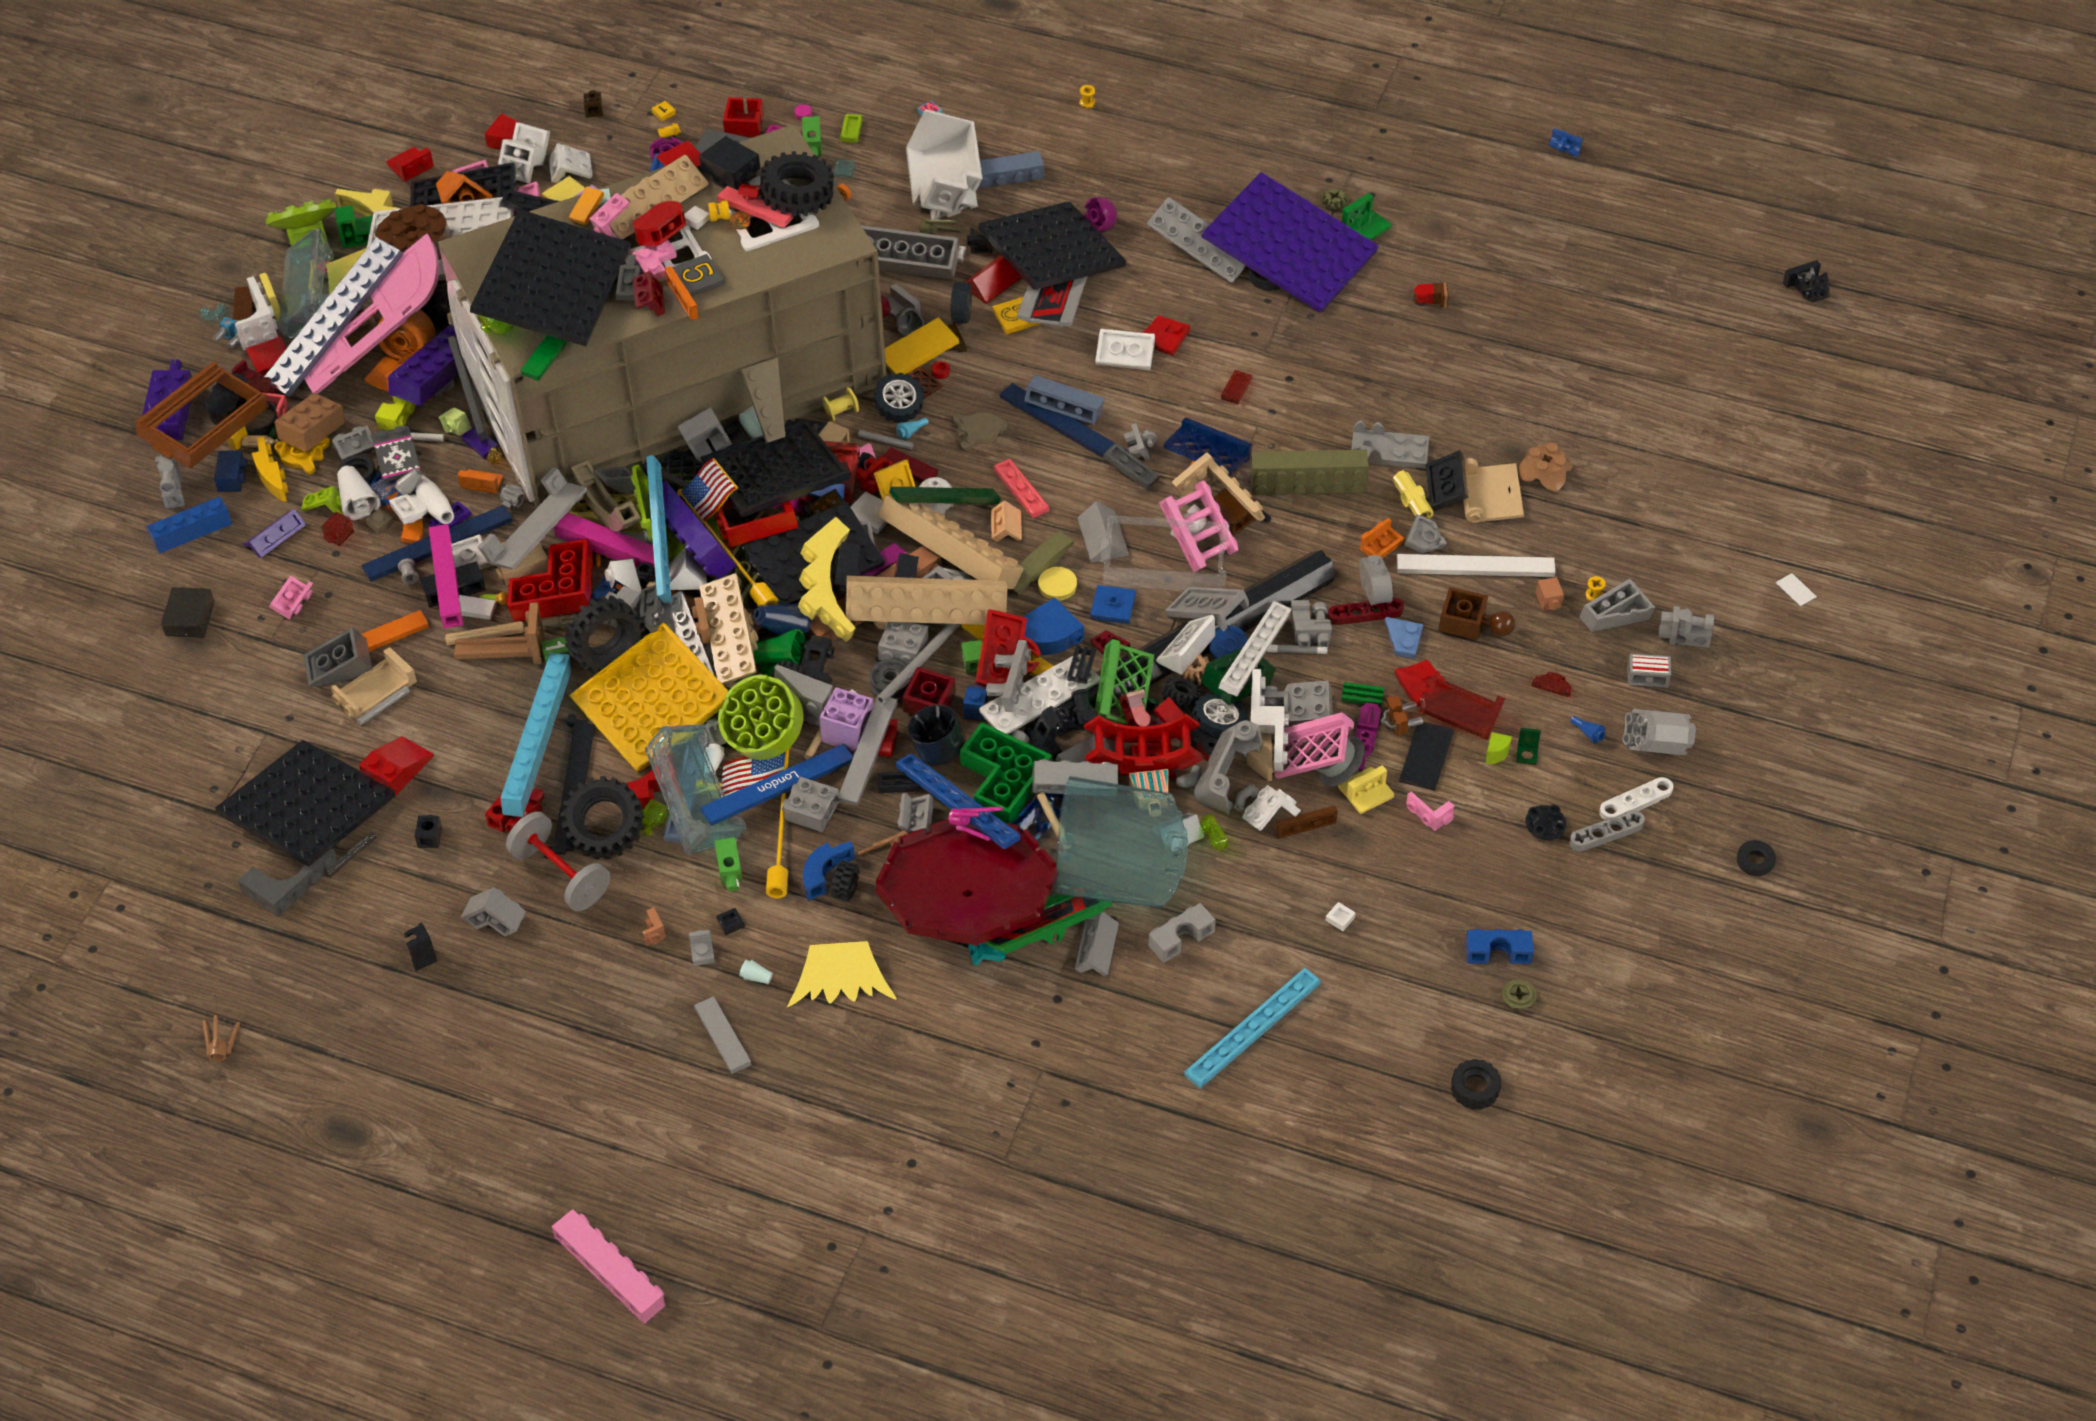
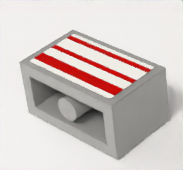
M1630 654L1627 665L1628 685L1668 688L1671 678V656Z

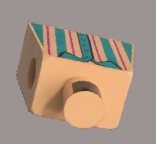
M1168 769L1129 773V788L1138 810L1149 811L1151 817L1160 816L1162 814L1161 809L1168 807Z

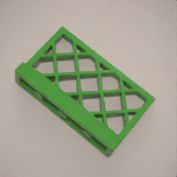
M1114 639L1105 645L1095 704L1097 716L1100 715L1118 724L1128 725L1120 702L1113 693L1116 687H1119L1123 694L1128 693L1123 686V683L1128 680L1135 688L1134 691L1144 690L1146 697L1142 699L1146 711L1154 660L1153 654L1121 645L1120 641ZM1120 651L1126 652L1130 660L1123 663L1119 656ZM1139 657L1148 659L1147 666L1143 669L1136 660ZM1130 662H1133L1134 666L1138 670V672H1136L1133 675H1131V673L1125 666ZM1122 668L1127 676L1123 681H1120L1116 675L1117 670ZM1138 674L1144 679V685L1141 687L1138 686L1133 678ZM1116 705L1121 713L1119 717L1110 715L1111 707Z

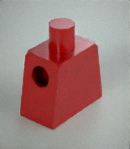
M500 114L484 133L487 147L501 150L503 140H513L515 125L519 121Z

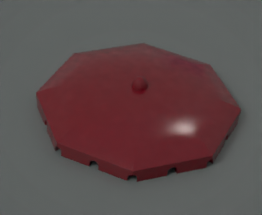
M949 819L931 825L929 833L925 834V830L920 829L901 836L899 844L894 842L887 856V864L884 863L876 879L875 893L908 934L979 945L1040 921L1057 880L1058 870L1056 862L1043 848L1039 849V843L1027 829L1022 832L1020 825L1005 823L1020 834V840L1003 849L991 839L987 841L965 831L956 830V826L951 825ZM970 823L965 825L967 828L982 833Z

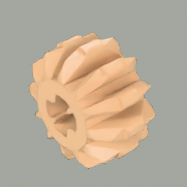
M1200 653L1182 675L1179 674V676H1183L1184 679L1190 678L1189 681H1195V684L1200 686L1206 665L1209 663L1208 657L1202 658Z

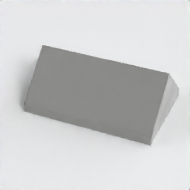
M1096 501L1078 517V523L1091 563L1129 556L1115 510Z

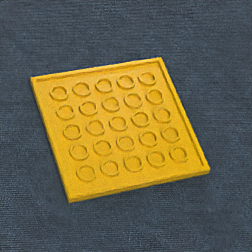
M663 622L658 626V631L646 635L572 692L569 697L639 774L661 756L662 746L670 745L671 748L716 714L719 709H722L728 690Z

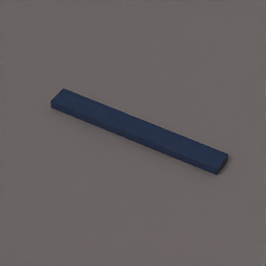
M1013 383L1000 393L1001 399L1102 458L1104 453L1115 444L1070 416L1025 402L1026 391Z
M502 505L449 528L452 544L479 534H485L513 522L512 517L506 507ZM430 536L361 565L369 581L372 582L398 571V563L403 559H413L417 563L431 557Z

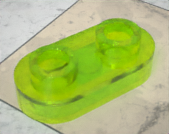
M1211 813L1202 816L1200 825L1203 833L1208 834L1212 848H1216L1218 851L1227 849V838Z

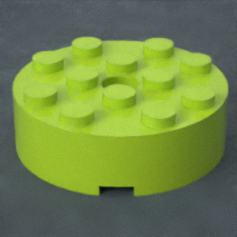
M767 675L747 677L734 685L726 694L722 709H719V729L725 741L741 755L754 760L771 759L788 750L798 738L803 725V707L798 696L781 680L768 677Z

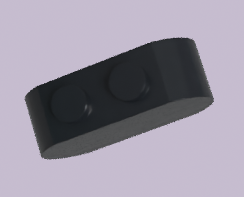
M231 373L248 384L247 379L243 375ZM217 382L213 386L209 398L205 401V408L211 422L218 425L246 403L247 400Z

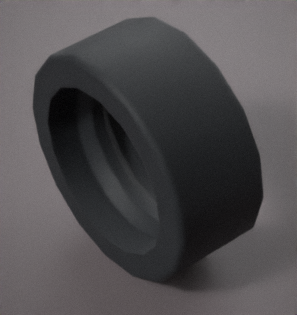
M364 455L350 456L344 459L338 468V472L344 466H352L355 469H367V473L362 475L368 485L376 475L374 462Z

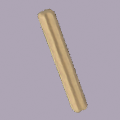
M522 621L449 633L445 635L447 645H455L457 639L496 638L524 632V624Z

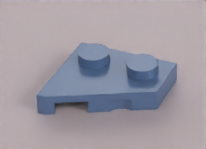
M1386 617L1385 627L1388 628L1394 654L1415 659L1423 624Z

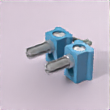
M223 317V320L219 323L221 329L213 339L217 342L222 337L230 339L228 346L231 348L237 343L241 344L235 327V323L241 320Z

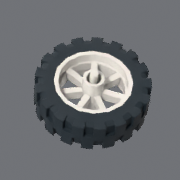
M891 373L889 376H884L882 381L877 383L874 391L873 402L875 403L876 411H879L880 416L886 417V420H893L895 423H899V421L908 422L909 419L913 420L916 418V414L919 415L924 402L923 387L919 385V381L913 379L911 375H903L904 373ZM888 391H891L893 395H889L886 393ZM912 396V399H913V400H912V402H911L910 400H908V399H906V398ZM886 399H891L893 401L889 403Z
M1208 693L1204 697H1199L1191 716L1200 723V727L1197 729L1216 739L1220 738L1223 731L1241 721H1247L1248 718L1246 716L1247 711L1243 709L1244 706L1241 703L1235 702L1228 705L1215 693L1212 695Z

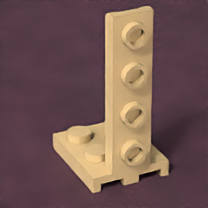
M1207 452L1172 481L1176 491L1182 498L1197 491L1195 485L1204 480L1206 484L1211 486L1214 481L1218 480L1257 521H1262L1265 518L1262 513L1264 508L1257 500L1253 502L1251 494L1246 489L1242 490L1239 487L1241 486L1234 477L1230 478L1226 468L1223 465L1219 467Z

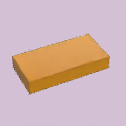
M586 186L568 217L570 221L587 226L590 221L589 218L593 216L605 195L603 191Z

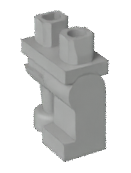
M160 454V457H155V462L161 477L160 490L165 508L185 506V499L181 490V482L183 481L177 460L174 458L169 460Z
M1291 600L1292 610L1290 618L1294 643L1298 644L1299 648H1309L1311 643H1317L1318 647H1328L1331 641L1332 626L1331 621L1325 619L1328 613L1327 605L1323 602L1313 604L1311 609L1316 619H1311L1309 600Z
M1677 606L1673 607V612L1662 611L1659 638H1669V645L1677 643L1680 645L1710 648L1714 614H1706L1705 618L1693 616L1689 609L1680 610V607Z

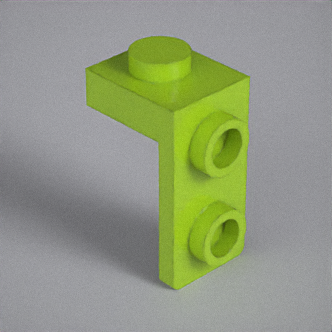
M331 486L326 489L323 488L318 492L310 493L304 497L301 510L305 512L325 504L337 516L343 515L340 491Z

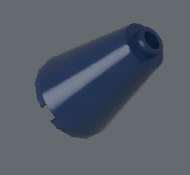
M798 604L760 605L754 611L756 624L779 636L794 629H800L803 634L805 632L808 633L810 630L811 619L802 614Z

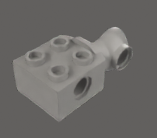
M1329 680L1288 684L1284 691H1278V688L1275 686H1265V689H1262L1261 695H1265V706H1284L1285 714H1289V726L1333 715L1332 689Z

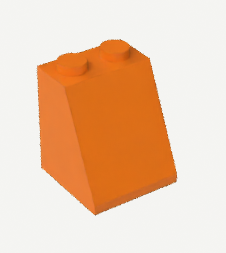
M446 171L436 183L443 204L490 199L492 197V194L462 174Z

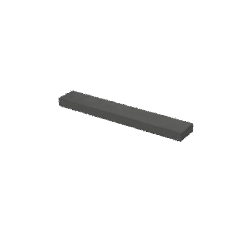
M448 337L480 442L486 441L488 438L456 337Z

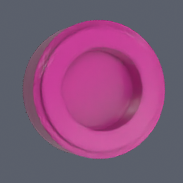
M806 104L795 107L796 119L802 121V117H811V107Z

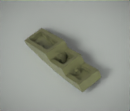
M1059 530L1043 542L1019 564L1024 569L1017 585L1012 590L1020 595L1031 581L1035 583L1042 572L1054 567L1074 544V541Z

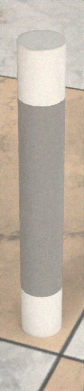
M1270 645L1267 653L1327 654L1328 647L1310 646L1309 648H1299V645Z

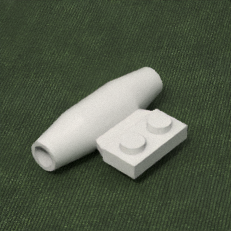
M424 475L414 489L416 494H405L389 500L392 509L404 525L421 519L427 512L442 524H449L454 519V513L448 499L438 486Z

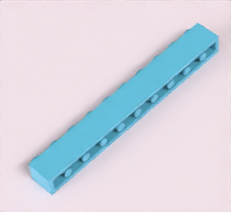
M551 652L549 654L501 795L503 815L524 816L571 675L570 655Z

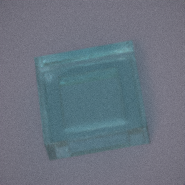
M837 159L834 176L852 177L855 161Z

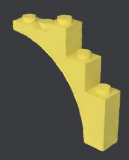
M337 189L335 192L338 207L352 205L354 211L364 216H372L374 211L400 209L392 207L393 202L390 191L373 189L370 194Z
M835 517L803 545L800 554L811 564L802 571L799 581L809 591L801 597L798 608L802 614L808 616L811 620L818 616L824 624L834 630L838 637L847 642L852 637L856 627L845 617L837 604L832 591L830 569L833 555L839 548L841 541L846 540L850 529Z

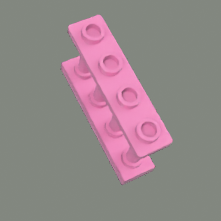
M1204 480L1195 485L1197 491L1178 500L1173 499L1171 495L1159 502L1193 573L1207 566L1205 563L1206 559L1225 550L1229 555L1239 550L1237 540L1231 535L1229 524L1223 519L1220 513V506L1214 500L1211 488ZM1201 498L1205 508L1188 517H1182L1179 507ZM1209 515L1214 526L1192 535L1188 525ZM1218 532L1222 544L1203 553L1200 552L1197 542Z

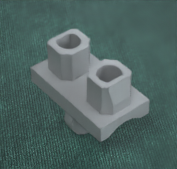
M1137 423L1131 425L1133 431L1124 434L1128 446L1137 443L1128 448L1130 454L1135 458L1143 456L1146 461L1150 459L1146 446L1153 447L1157 436L1154 432H1149V430H1145L1144 434H1142Z

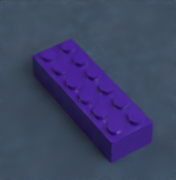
M449 325L388 375L389 395L421 406L459 374L448 337L451 336L456 337L457 340L454 325Z
M665 480L662 483L665 523L674 534L678 532L676 536L683 545L687 542L685 545L686 549L691 555L696 553L694 558L701 566L705 564L703 569L709 576L714 575L717 580L721 579L737 565Z

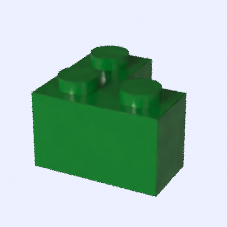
M352 205L334 208L343 249L368 245L373 215L355 218Z

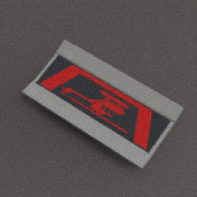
M1088 276L1033 290L1028 284L1017 318L1029 323L1034 322L1060 327L1072 325Z

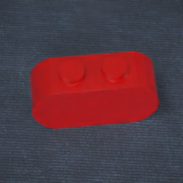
M676 201L661 202L633 222L638 244L646 247L660 245L684 228L686 220L682 204Z

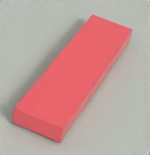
M729 186L717 196L718 202L727 200L728 206L782 228H785L794 218L792 213L787 212L784 215L781 214L779 209L776 211L772 210L771 204L766 206L764 200L755 197L754 200L744 199L743 195L738 194L739 190Z
M1010 458L993 466L995 473L1033 519L1049 512L1047 503Z

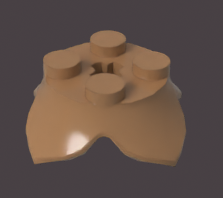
M1557 444L1538 445L1530 448L1529 452L1525 454L1526 457L1518 468V478L1525 482L1539 479L1542 486L1557 493L1565 483L1566 471L1570 472L1572 470V463L1561 449L1558 448Z

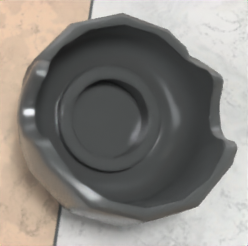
M906 307L895 316V327L903 336H907L924 326V319L914 308Z

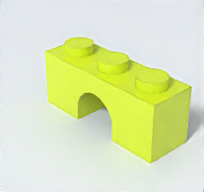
M394 396L395 404L382 403L375 414L378 429L387 431L398 426H405L408 417L414 412L416 404Z

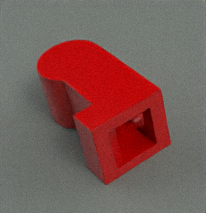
M891 719L877 756H893L899 732L898 719Z

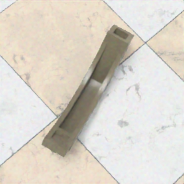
M589 460L571 467L570 471L578 485L584 486L587 489L583 498L593 513L607 528L617 532L639 522L641 517L632 501L619 505L604 488Z

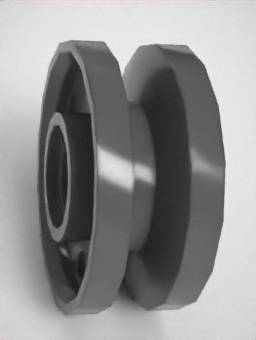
M886 659L876 663L869 673L870 689L873 696L876 698L905 669L907 664L896 659ZM912 676L890 698L901 701Z

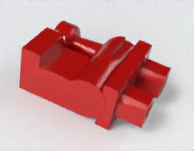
M537 787L534 788L524 816H516L515 819H511L512 816L502 814L501 793L485 813L487 826L503 833L505 830L510 833L511 829L523 817L533 812L542 811L541 802L545 797L544 791Z

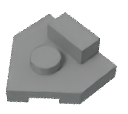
M1417 514L1404 546L1420 553L1445 548L1447 542L1444 537H1441L1436 523Z

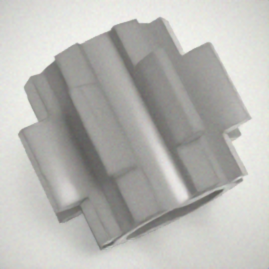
M510 484V486L506 485L500 494V500L503 502V505L513 509L515 507L520 508L525 499L523 489L513 484Z

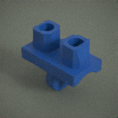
M1554 128L1549 146L1558 149L1559 152L1564 151L1577 157L1580 153L1583 138Z

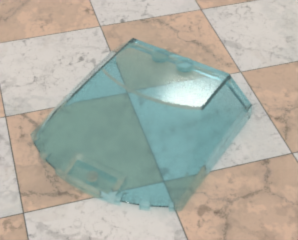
M1069 776L1060 812L1056 856L1058 877L1054 884L1056 894L1162 908L1171 899L1180 884L1188 855L1187 830L1184 828L1183 815L1178 810L1173 795L1171 793Z

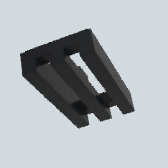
M1076 645L1067 676L1068 681L1088 683L1096 655V648L1088 650V647L1084 646V649H1082L1080 645ZM1079 654H1082L1076 677H1074L1073 674ZM1086 655H1089L1084 678H1080Z
M905 772L878 773L879 793L920 792V785L913 780H903L911 779Z

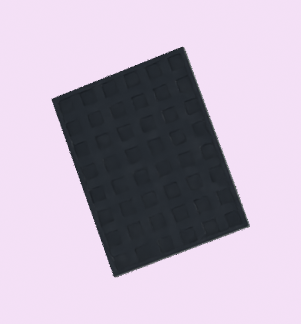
M519 209L470 306V313L587 346L619 276L620 265H624L629 254L632 242Z

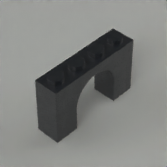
M841 541L832 591L838 595L846 596L847 576H861L858 570L861 547L859 544ZM899 553L894 577L916 578L919 557Z

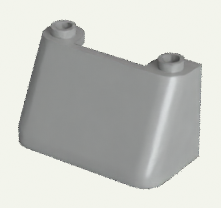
M1245 720L1223 731L1194 789V795L1198 802L1226 814L1230 813L1233 803L1227 798L1230 783L1225 775L1236 754L1246 757L1250 751H1260L1263 740L1258 724Z

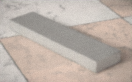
M714 996L695 1004V1011L731 1074L751 1066L748 1055Z

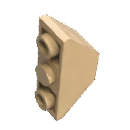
M1261 733L1263 745L1259 752L1253 750L1247 753V765L1267 781H1272V773H1276L1274 760H1272L1275 744H1272V740H1275V734Z

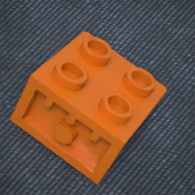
M405 353L398 361L385 356L364 379L365 383L389 392L388 375L412 355Z

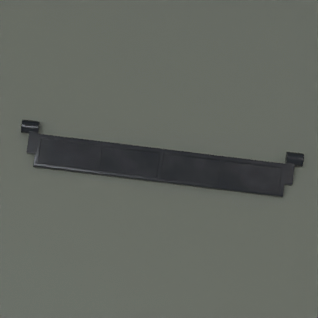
M569 714L567 725L574 727L555 840L553 847L548 846L557 855H565L566 851H574L575 849L562 827L563 819L561 812H564L565 809L563 806L564 800L568 801L570 798L568 793L571 790L575 792L579 788L577 784L580 782L583 785L586 784L595 725L588 724V720L576 719L574 714Z

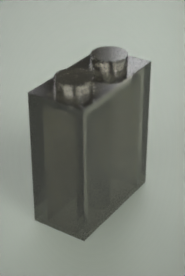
M171 588L161 622L165 636L205 637L215 603L211 589Z

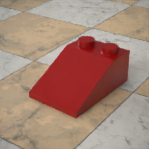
M401 736L373 750L359 764V768L362 774L395 790L396 796L434 757V753Z

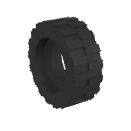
M1468 1059L1455 1068L1452 1075L1451 1091L1458 1103L1462 1104L1465 1108L1481 1110L1485 1107H1490L1492 1103L1496 1102L1500 1093L1501 1076L1491 1063H1487L1482 1059ZM1470 1076H1480L1485 1079L1487 1088L1481 1093H1474L1466 1088L1465 1081Z

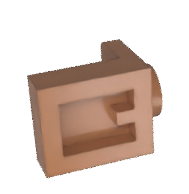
M654 907L646 910L648 919L645 920L648 929L642 932L647 946L656 944L666 938L664 926Z

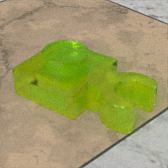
M653 799L649 801L643 810L644 818H642L644 828H646L644 833L647 837L652 834L653 825L659 827L670 811L668 806Z

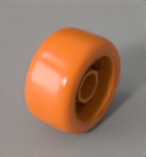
M419 309L383 339L379 346L388 356L397 361L405 353L414 355L436 336L434 324L428 315ZM383 317L379 321L378 325L385 320Z

